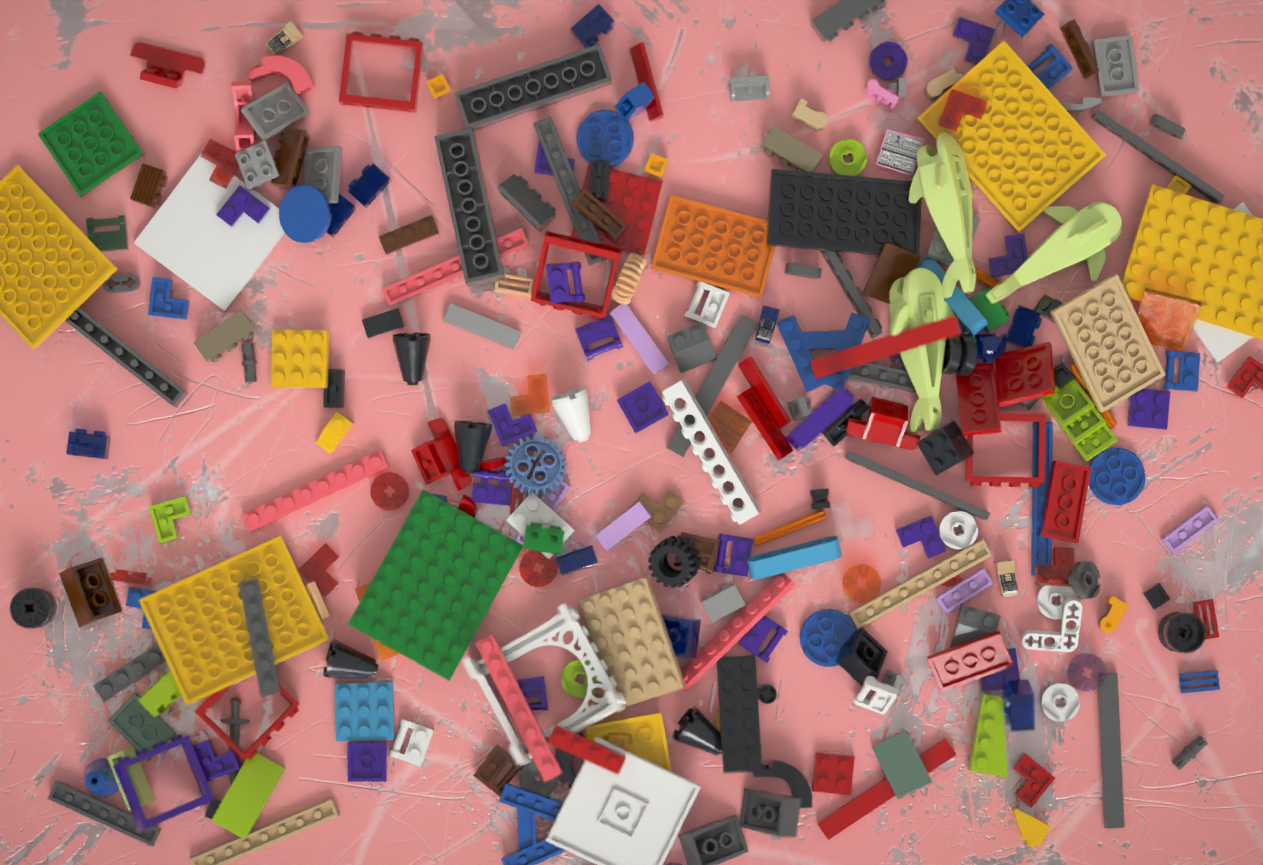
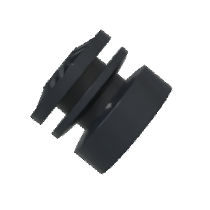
M42 588L20 590L10 602L11 617L16 624L23 628L44 627L54 619L57 611L55 598L50 592ZM34 604L33 609L35 611L29 612L30 607L28 605Z
M1173 612L1163 617L1157 632L1159 641L1165 648L1180 653L1195 652L1202 646L1206 637V629L1202 620L1194 614L1185 612ZM1178 629H1182V632H1180V636L1176 635V633L1179 631Z

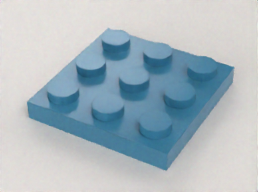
M393 682L335 683L336 741L395 739Z

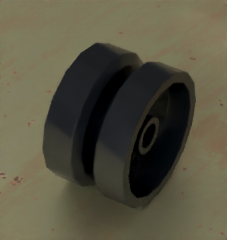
M961 333L946 338L942 374L951 375L954 373L958 376H968L972 373L977 359V343L973 335Z

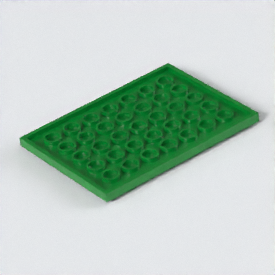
M423 489L347 625L450 681L523 545Z

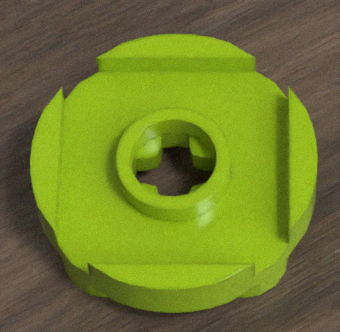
M853 139L837 142L829 154V165L837 175L856 176L864 170L867 164V154L864 146ZM851 154L853 162L845 163L843 155Z
M574 660L563 670L561 683L569 695L576 698H585L588 689L586 670L580 660ZM586 660L585 665H590V662ZM580 673L582 676H586L584 684L576 683L577 674ZM594 676L592 678L594 684L599 683V681L596 679L598 678L597 676Z

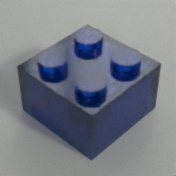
M661 614L675 656L685 659L696 658L701 619Z
M1029 680L1005 681V688H1002V697L1005 699L1006 705L1003 706L1006 725L1010 726L1011 732L1035 730L1034 692Z

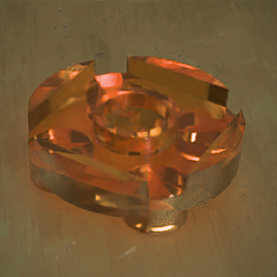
M865 564L854 565L844 574L842 579L843 590L851 600L856 602L871 601L880 591V575L871 566ZM859 578L861 580L866 579L865 588L857 587V580Z

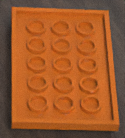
M670 195L651 269L762 298L776 246H766L767 220Z

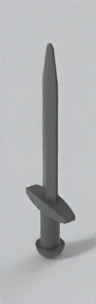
M234 697L230 700V703H232L231 718L221 719L220 722L230 724V739L239 746L240 724L249 723L250 720L239 718V703H241V700L238 697ZM238 770L229 773L231 785L238 774Z

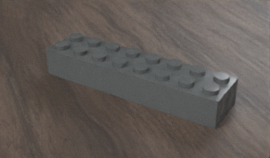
M600 44L455 92L454 94L466 129L472 128L474 131L611 85L612 79Z
M472 128L434 136L465 283L469 288L506 279L474 131Z

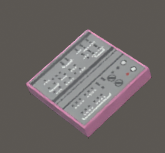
M887 128L876 165L912 176L917 163V151L922 147L924 139Z

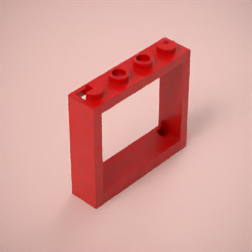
M353 31L352 34H347L339 103L348 106L416 113L424 50L423 42H420L418 38L401 40L399 36L382 38L380 34L364 36L362 32ZM353 42L416 49L410 102L346 95Z
M547 231L543 241L531 301L540 304V306L551 305L557 310H571L572 313L577 315L588 314L594 319L596 317L606 318L622 249ZM550 244L613 259L603 306L575 301L551 303L550 294L540 292Z
M1000 413L1001 422L1039 423L1038 477L972 476V454L967 458L966 482H970V486H982V483H989V486L1001 487V483H1009V487H1020L1022 483L1028 484V487H1040V484H1044L1045 414ZM973 435L967 436V441L973 449Z
M233 685L210 695L194 712L244 761L247 758L251 760L258 753L256 749L261 744L265 746L272 739L270 735L275 730L279 732L284 727L285 723L283 721L288 716L292 718L299 711L297 708L299 703L280 685V695L291 705L245 752L205 714Z

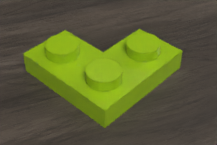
M187 496L149 506L159 544L178 539L174 520L192 515Z

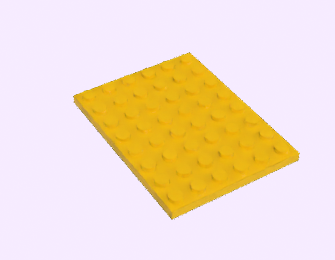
M1005 41L1000 43L917 118L936 140L940 133L946 132L957 141L965 157L968 176L1018 232L1106 156Z
M16 165L0 181V315L35 350L117 268L19 165Z
M1152 184L1121 281L1129 299L1263 340V219Z
M278 536L139 599L187 706L256 674L239 587L241 582L258 579L275 665L329 641L282 536Z

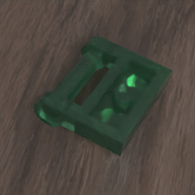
M125 215L105 219L86 218L88 238L101 252L129 250ZM120 226V230L95 232L94 227Z

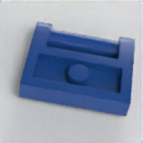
M1049 44L1046 50L1027 66L1033 72L1051 55L1055 58L1039 74L1036 75L1034 73L1048 90L1073 69L1052 44Z
M1166 351V382L1163 384V389L1197 392L1200 353ZM1175 358H1179L1178 384L1173 383Z

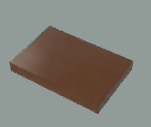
M885 241L862 293L890 304L889 295L892 284L897 279L906 277L910 271L916 269L921 254Z

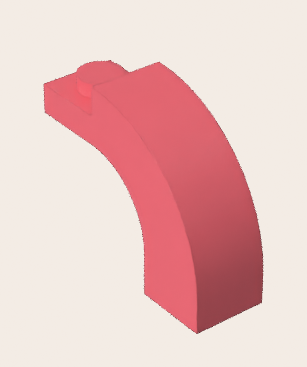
M274 55L260 58L263 66H253L246 73L251 83L270 75H283L291 81L298 96L316 89L307 71L295 60L284 56Z
M251 81L232 82L231 85L235 107L234 139L236 151L255 145L257 141L256 131L241 112L244 106L255 101Z

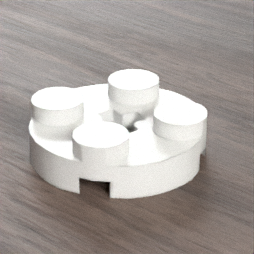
M963 511L950 512L940 522L939 535L946 546L952 549H964L974 543L978 535V528L970 514ZM961 525L963 534L959 533L957 536L953 528Z
M1058 581L1046 583L1040 588L1036 598L1038 609L1047 618L1062 619L1064 602L1069 597H1075V593L1066 583ZM1053 596H1060V605H1053L1051 603ZM1072 603V606H1069L1071 609V613L1074 610L1075 603Z
M1055 683L1043 691L1040 706L1043 713L1049 719L1062 722L1072 719L1079 710V696L1070 685ZM1063 697L1065 705L1057 707L1055 700Z

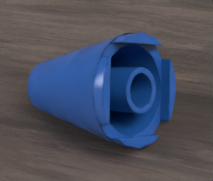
M107 758L96 759L87 766L84 773V782L91 793L96 796L106 797L118 791L119 786Z

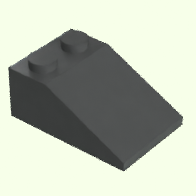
M961 605L949 648L996 632L1001 615Z
M744 788L740 826L777 837H796L801 798Z
M737 815L693 828L678 835L687 865H718L749 852Z

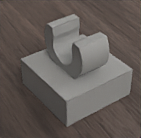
M899 77L897 84L889 83L888 85L889 89L897 93L898 100L906 98L907 78Z
M803 396L788 402L793 420L810 415V412L813 411V408L808 409L806 402L810 401L809 398H804Z
M887 670L882 683L899 689L901 682L906 683V680L903 679V676Z

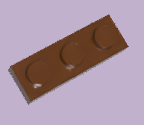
M1075 19L1060 27L1084 79L1100 71Z
M585 188L571 202L575 208L613 241L627 227L624 222Z
M432 215L378 237L387 255L437 235L439 232Z

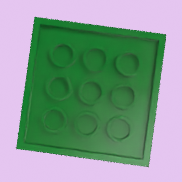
M101 91L38 133V136L80 197H83L144 155Z

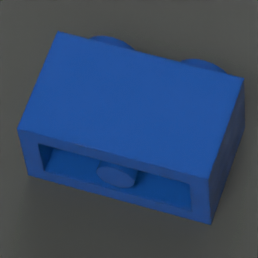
M643 82L623 95L615 105V108L625 122L643 112L654 99L652 90Z

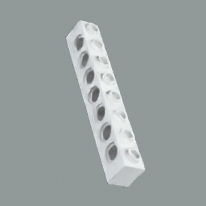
M685 378L662 391L664 403L667 406L670 405L673 410L671 414L674 420L681 424L682 434L691 441V449L702 460L700 464L703 470L709 472L713 487L715 489L718 488L721 493V501L724 505H728L731 510L729 514L734 522L737 521L740 525L758 515L761 509ZM677 398L685 400V407L677 405ZM690 414L695 417L694 424L687 422V415ZM697 431L704 433V440L697 439ZM706 448H712L715 455L713 457L707 456ZM715 465H722L724 473L716 472ZM726 481L733 483V490H728L725 487ZM741 498L744 505L741 507L737 506L734 499Z

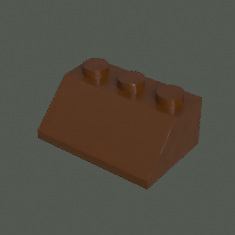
M285 128V132H281L279 143H281L280 150H277L274 156L280 176L271 180L273 186L288 190L297 186L310 138L305 130Z
M102 558L71 567L59 573L79 627L122 612Z

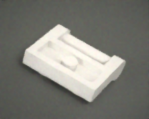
M698 281L696 292L688 311H685L684 317L699 323L703 322L704 325L716 329L730 293ZM706 290L710 293L699 316L695 312L703 292Z
M868 676L860 692L854 696L853 702L858 706L885 715L897 697L899 689L877 682L873 676ZM870 689L874 690L875 692L872 697L867 699L866 695Z
M401 718L398 735L388 755L421 767L434 730ZM408 728L414 729L405 754L400 753Z

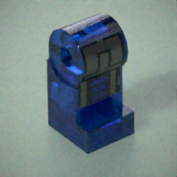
M763 305L755 341L770 344L779 309Z

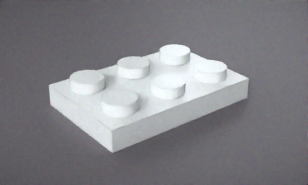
M533 492L506 520L523 537H525L526 525H530L531 522L541 523L542 527L550 528V525L561 527V530L565 531L563 543L575 531ZM541 552L548 559L553 556V554Z

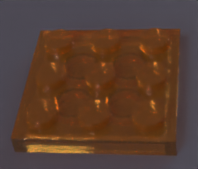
M1145 288L1136 314L1151 344L1184 352L1202 307V302Z

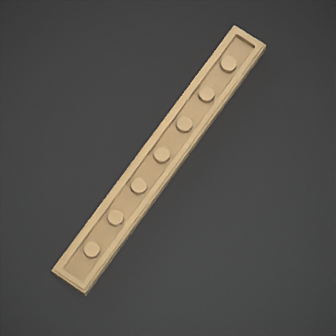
M983 538L848 613L857 629L993 555Z
M333 798L250 832L245 840L238 837L189 859L192 865H225L339 817L340 814Z

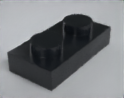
M328 369V388H324L323 397L324 408H344L345 370Z

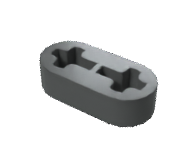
M1153 114L1149 122L1151 126L1177 139H1182L1186 131L1184 127L1158 114Z
M789 263L785 266V274L815 279L821 278V268Z
M133 274L111 275L102 285L109 293L134 292L140 287V279ZM132 278V280L136 281V284H133L132 288H130L129 285H123V282H128ZM111 279L116 283L120 282V285L113 286L112 290L111 287L107 286Z

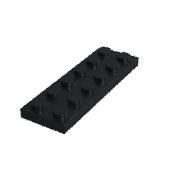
M755 656L721 657L717 661L723 773L762 772Z

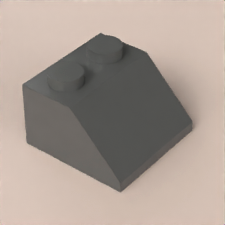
M703 322L667 336L668 343L681 373L716 360Z

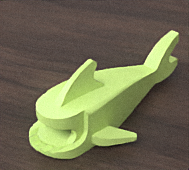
M943 132L937 138L938 153L930 145L922 146L917 151L918 169L911 183L909 202L914 204L917 203L919 198H925L934 223L954 259L942 283L944 299L952 297L958 280L961 283L963 292H973L975 288L976 272L972 260V197L975 194L969 180L965 157L960 145L951 135Z
M1104 202L1092 203L1080 211L1070 206L1047 207L1044 213L1062 225L1052 232L1011 276L995 285L985 296L991 304H994L1022 286L1063 271L1084 260L1087 261L1090 280L1095 282L1106 259L1104 248L1113 243L1121 233L1122 220L1119 212L1110 204Z
M925 268L913 269L906 277L894 281L891 286L889 295V329L892 335H897L902 331L955 315L948 304L944 302L940 280L930 270ZM946 339L900 353L919 396L911 414L910 432L921 431L923 425H925L926 431L939 429L942 416L939 390Z

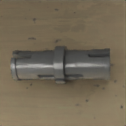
M254 343L241 344L243 351V361L241 362L244 366L245 382H256L255 364H257V360H255Z
M1199 735L1188 747L1185 746L1183 748L1184 751L1171 762L1181 770L1191 759L1194 760L1197 757V753L1208 745L1207 741H1204V738Z

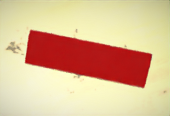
M641 42L630 49V54L639 85L644 82L652 90L654 99L646 107L648 120L655 121L663 118V111L645 45Z
M748 357L738 365L779 429L790 423L789 416L753 358Z

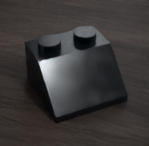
M861 627L841 647L836 662L863 686L866 677L873 676L875 679L878 678L888 651Z

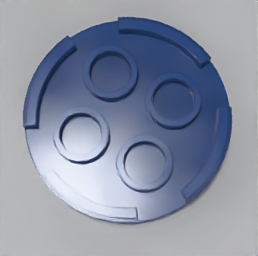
M610 110L596 111L586 117L578 128L577 146L582 157L589 163H591V160L604 159V161H610V167H614L622 163L629 156L633 148L634 135L631 125L628 121L625 122L617 112Z
M310 185L296 186L289 190L281 201L279 208L281 227L285 234L296 242L309 243L320 239L327 232L331 223L332 215L330 214L328 198L317 187Z
M1110 448L1102 451L1093 458L1089 465L1091 473L1088 485L1091 492L1097 499L1109 505H1123L1133 501L1139 496L1145 485L1146 478L1143 463L1133 452L1124 448Z
M833 609L820 610L810 615L802 625L800 645L804 654L813 663L824 667L837 666L839 664L836 662L839 651L856 632V628L852 620L844 613Z

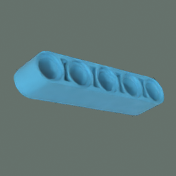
M925 257L917 264L916 269L925 268L930 270L938 277L941 284L943 283L946 272L934 259ZM955 285L952 297L944 299V302L954 312L963 329L968 334L974 336L984 329L988 323L959 287Z
M829 536L749 557L747 564L751 579H761L835 560L842 556L838 537Z

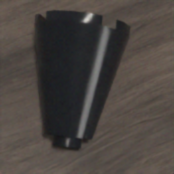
M413 332V334H394L392 340L402 379L404 382H407V385H418V382L423 379L431 341L430 334Z
M455 421L454 429L459 466L463 469L464 473H475V470L480 468L492 431V424Z
M333 639L327 652L325 661H327L326 666L328 667H324L323 677L371 678L372 675H376L378 664H376V659Z
M695 706L693 709L689 708L679 720L678 724H680L678 730H674L673 739L716 756L722 754L721 733Z

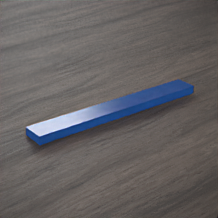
M1033 422L1032 477H1038L1039 423ZM1045 422L1044 484H1040V487H1032L1031 576H1051L1052 539L1042 537L1040 533L1052 470L1053 422Z

